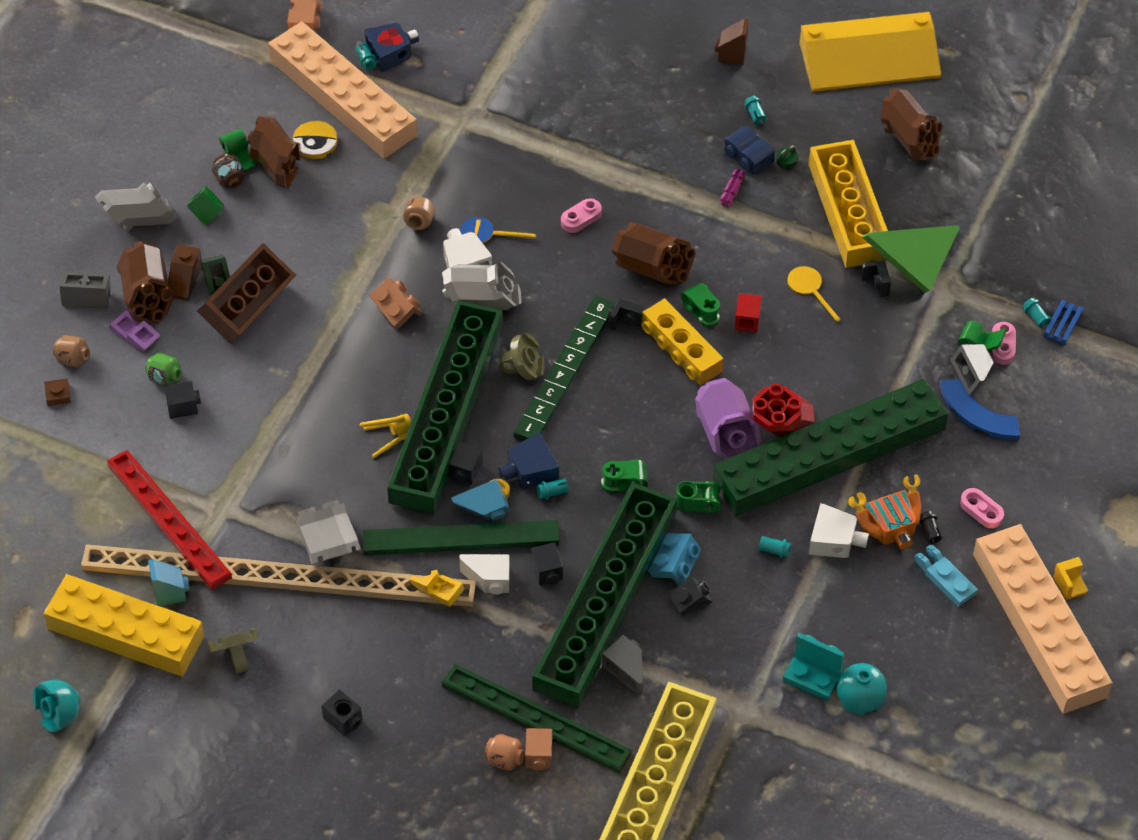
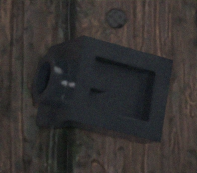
M885 260L863 263L861 271L862 281L873 279L874 288H878L880 297L890 296L891 280Z
M618 299L616 306H612L608 313L610 329L615 330L619 321H623L628 325L642 327L645 307Z

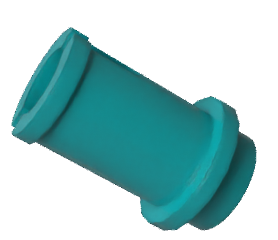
M361 43L363 50H361L358 44L355 50L360 58L361 67L366 70L373 69L377 63L376 56L371 53L367 43Z
M750 96L745 100V109L750 112L755 125L763 124L760 118H762L763 122H766L767 116L761 107L762 101L757 96Z
M1030 298L1023 304L1025 314H1029L1039 328L1046 326L1051 321V318L1041 308L1039 300Z
M566 478L547 483L541 481V484L537 485L539 498L548 500L551 496L569 493V485L565 484L567 483Z
M762 536L759 551L779 555L782 559L789 556L791 543H788L786 539L780 541Z

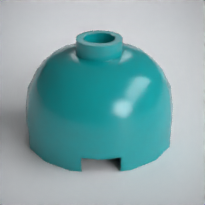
M859 663L851 665L842 672L838 679L836 696H838L842 703L841 706L852 714L865 715V712H872L875 709L876 711L879 710L885 703L887 684L885 677L879 669L870 664Z
M54 679L40 683L38 687L33 689L34 709H40L41 715L45 719L41 720L40 723L46 730L54 732L66 728L75 721L78 716L81 698L71 685L63 680Z

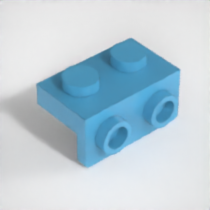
M667 533L648 572L655 578H673L675 583L680 586L690 575L701 552V548L691 534Z

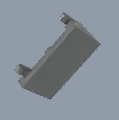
M63 272L60 283L62 306L108 308V296H111L110 274Z

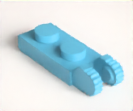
M931 544L926 547V552L935 564L931 565L929 559L922 553L914 556L918 566L926 573L925 575L958 607L977 594L978 589L948 559L943 557L934 545Z

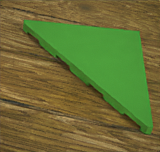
M955 225L870 232L863 235L862 238L926 293L931 290L960 227Z

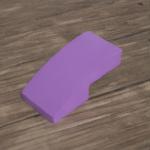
M127 310L115 319L109 328L124 341L143 352L161 337L145 321L138 322L132 319Z

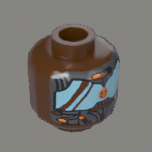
M223 154L214 160L212 172L220 186L236 188L242 183L241 180L245 176V171L236 156Z

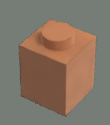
M526 728V768L534 770L551 769L552 729Z

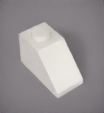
M460 554V572L469 580L476 581V586L484 593H509V555Z

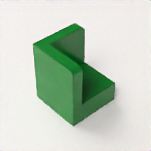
M205 186L189 200L186 206L206 225L222 211L224 204Z

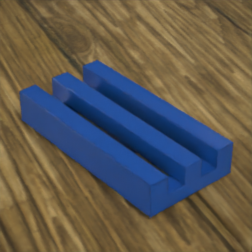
M1062 299L1045 330L1044 337L1066 345L1083 312V307L1075 308V304L1070 303L1068 305ZM1065 310L1066 312L1054 335L1051 334L1062 311ZM1070 314H1075L1063 338L1059 337Z

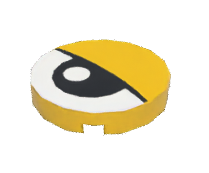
M322 121L304 123L295 130L293 135V141L300 143L301 156L312 160L325 158L330 152L332 154L338 144L337 132L333 126Z

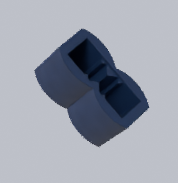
M743 126L725 139L724 150L726 155L738 161L742 169L751 174H757L775 161V150L772 146L759 138L747 126Z

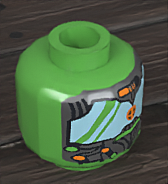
M157 353L151 356L145 366L148 379L162 386L173 385L182 375L179 360L164 353Z

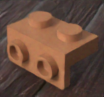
M387 277L369 297L391 324L399 329L414 313L421 316L423 312L419 308L420 302L413 295H408L406 292L408 288L401 280L395 281Z

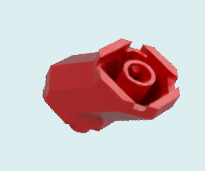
M772 384L770 387L763 388L753 397V420L765 430L773 432L779 438L815 423L813 405L786 386Z

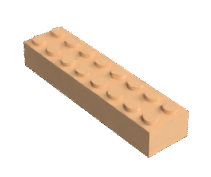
M302 21L268 43L270 61L383 159L417 137V119Z
M1019 524L976 539L973 556L1061 712L1064 714L1108 698L1113 682L1022 525Z

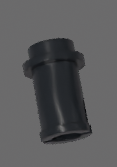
M926 511L920 515L919 524L923 526L927 542L934 544L941 541L943 537L936 522L938 519L937 515L932 511Z

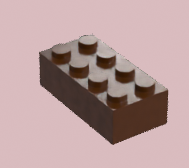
M262 243L196 312L231 344L293 280L296 274L271 249Z

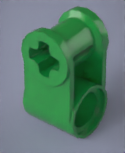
M700 283L681 293V300L684 306L703 326L713 327L718 324L720 319L718 314L720 302L704 283Z
M642 460L610 461L605 463L602 468L601 486L607 492L628 491L632 482L646 488L648 487L646 465Z
M682 481L676 488L677 509L681 512L716 513L722 508L719 501L720 484L713 481Z

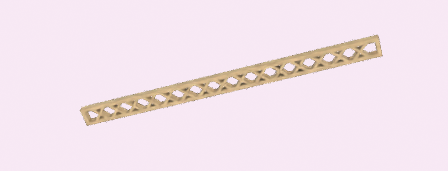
M86 544L81 564L84 571L151 577L149 565L142 567L138 564L144 559H154L164 563L169 561L174 562L175 566L181 569L182 577H187L191 581L204 582L196 571H189L187 569L190 564L181 553ZM91 554L103 557L98 562H89ZM119 557H125L127 559V561L121 565L116 564L114 562ZM218 557L232 573V579L223 584L443 604L419 589L415 592H410L407 589L411 585L410 578L416 575ZM241 568L249 571L243 576H238L235 573ZM264 571H271L273 573L268 578L260 576ZM289 573H295L298 577L293 580H286L284 576ZM314 575H319L322 578L317 583L309 580ZM338 577L346 580L342 585H336L333 581ZM454 579L463 583L464 589H469V597L459 596L452 605L473 607L476 581ZM362 580H368L371 584L366 587H360L357 583ZM386 582H392L395 585L390 590L382 587Z

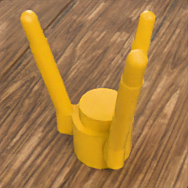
M408 414L397 417L360 423L359 426L364 427L365 431L389 426L391 433L398 435L397 438L372 454V458L375 459L400 441L405 440L411 425V419Z

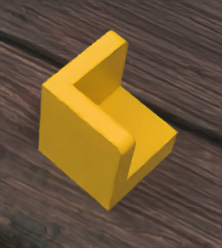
M1079 557L1058 563L1055 567L1053 578L1066 601L1085 595L1088 592L1080 576L1083 564Z

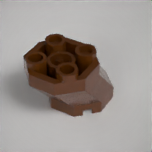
M891 88L889 93L892 94L890 97L884 98L881 111V121L887 125V128H884L885 133L894 134L913 159L930 161L932 157H937L940 152L939 140L943 130L942 122L937 121L936 116L927 115L909 91Z
M259 115L256 120V127L254 131H250L247 139V144L251 145L249 158L260 162L277 186L290 187L298 173L299 167L295 166L296 160L300 161L301 159L300 143L292 141L275 118Z
M630 222L627 225L630 227L627 229H621L617 232L611 249L613 255L617 258V261L615 260L617 266L671 285H676L679 282L683 283L688 279L696 255L695 249L691 247L689 241L634 222Z
M139 241L132 249L128 247L123 250L116 268L118 273L121 274L124 301L130 317L135 321H145L151 325L154 322L159 323L164 320L173 302L174 293L168 284L166 266L160 249L155 245Z

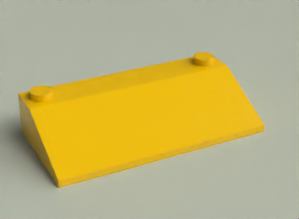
M930 12L801 26L800 46L812 92L941 78L936 37Z

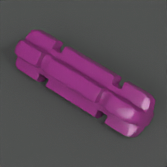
M735 169L733 171L732 177L729 179L724 193L720 197V204L722 206L730 207L732 205L733 199L741 187L740 184L745 179V172L743 170Z

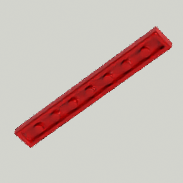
M128 450L107 460V466L211 590L232 579V573Z

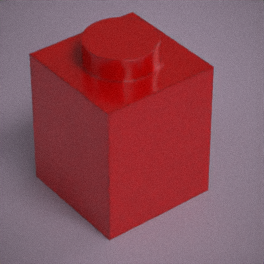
M739 293L735 316V330L758 332L762 296Z

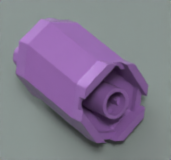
M725 378L707 382L705 386L700 387L695 398L697 417L700 418L712 450L717 455L726 460L761 444L759 425L753 420V414L744 392Z

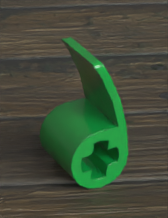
M240 128L219 137L224 153L236 156L244 171L258 166L257 161L249 158L250 151L248 150L247 139Z
M968 321L965 323L959 337L958 346L985 345L987 351L997 349L1003 341L1006 328L986 333L983 325L976 321Z

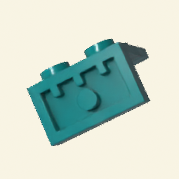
M798 633L794 657L784 673L782 681L828 702L842 673L844 652L835 646H828L817 641L813 636Z

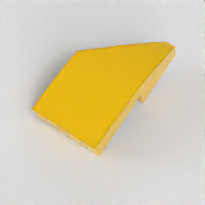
M438 570L431 571V575L417 578L416 575L410 578L411 584L449 607L465 590L463 583L444 575L439 576Z

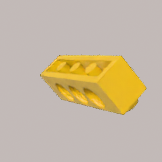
M666 299L643 311V330L657 341L661 349H665L671 355L672 360L677 365L680 364L684 368L690 379L695 380L701 386L722 373L723 357Z

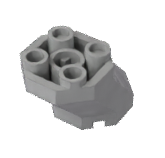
M143 182L138 188L101 190L95 196L97 202H101L104 205L103 209L121 227L123 226L126 232L134 226L170 224L176 219L174 214L177 211L166 198L163 201L159 198L161 194L151 182L147 185Z
M503 262L495 265L458 264L442 272L445 287L443 288V295L447 301H451L454 305L459 300L499 310H508L522 303L519 284H513L511 279L515 278V276Z
M335 500L323 504L322 510L316 511L315 507H311L298 512L299 517H296L295 520L311 564L318 562L317 557H319V561H324L350 553L352 549L353 552L360 550L357 536L347 515L344 503L339 504V501Z

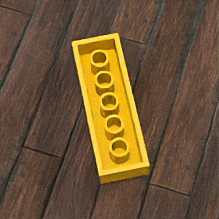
M854 140L810 147L809 168L845 268L859 266L870 261H887L884 256L862 238L863 235L870 232L888 230Z
M68 574L65 575L43 613L47 629L181 677L184 676L204 638L202 621Z

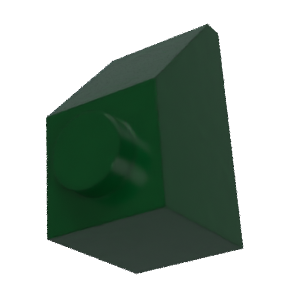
M223 255L200 260L210 297L230 277L226 258Z

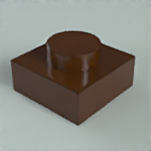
M68 378L44 382L47 406L71 403Z

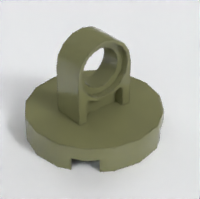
M528 333L516 335L511 341V350L500 356V370L508 374L518 372L526 380H533L541 376L545 368L544 357L538 354L536 348L540 346L535 338Z
M256 628L249 629V635L247 632L241 631L217 638L218 644L214 640L209 641L210 652L228 648L236 674L249 671L242 644L259 638Z

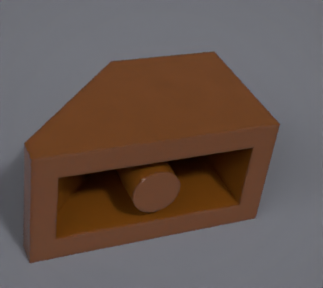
M743 19L722 30L721 38L716 39L715 52H718L719 62L744 65L749 19Z
M180 244L176 248L171 260L168 277L169 287L172 289L173 297L176 299L189 301L202 269L200 264L202 257L199 248Z

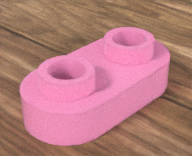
M595 199L581 201L562 214L561 227L569 233L582 230L601 217V204Z
M999 322L994 325L992 332L1006 328V333L1000 347L991 350L992 359L1001 365L1010 364L1014 360L1016 353V330L1008 322Z
M969 488L962 493L960 501L962 509L987 528H997L1002 524L1004 517L1002 507L981 490Z

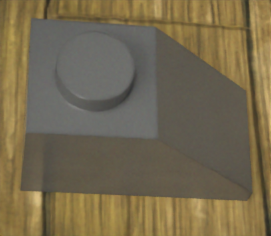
M961 345L951 358V362L968 395L973 396L985 380L993 364L985 345Z
M622 635L603 653L602 667L640 696L643 693L642 649L636 641L629 640L626 636Z

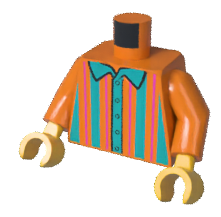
M916 474L914 475V485L909 484L908 476L904 478L903 484L909 489L908 493L906 490H902L866 503V496L860 492L857 493L859 504L856 503L853 496L850 497L848 503L852 508H856L855 514L862 531L875 539H879L884 545L897 542L901 550L911 547L913 541L910 536L915 534V529L920 522L921 515L919 491H916V487L920 484V477Z

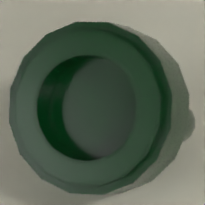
M794 145L783 147L777 151L776 163L779 167L792 169L797 165L798 152Z

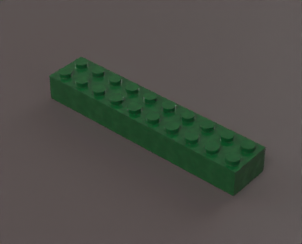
M457 300L387 486L389 504L431 514L436 513L449 477V463L459 442L462 441L503 328L502 310Z
M921 379L716 463L713 470V482L720 484V493L736 517L941 432L946 428L948 412L927 381Z
M631 483L532 675L533 692L579 709L602 664L603 653L611 646L676 516V498L636 483Z

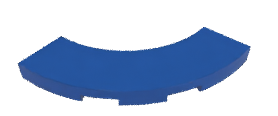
M961 379L940 380V389L944 401L949 409H952L959 416L960 421L973 430L978 429L988 433L990 437L1004 440H1019L1020 432L1017 416L1002 415L984 408L972 396L968 395Z

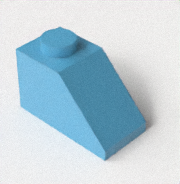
M496 479L452 497V501L457 507L487 520L501 519L506 515V512L511 511L502 486Z
M154 559L148 560L157 606L161 607L187 602L185 592L190 591L187 577H182L181 569Z

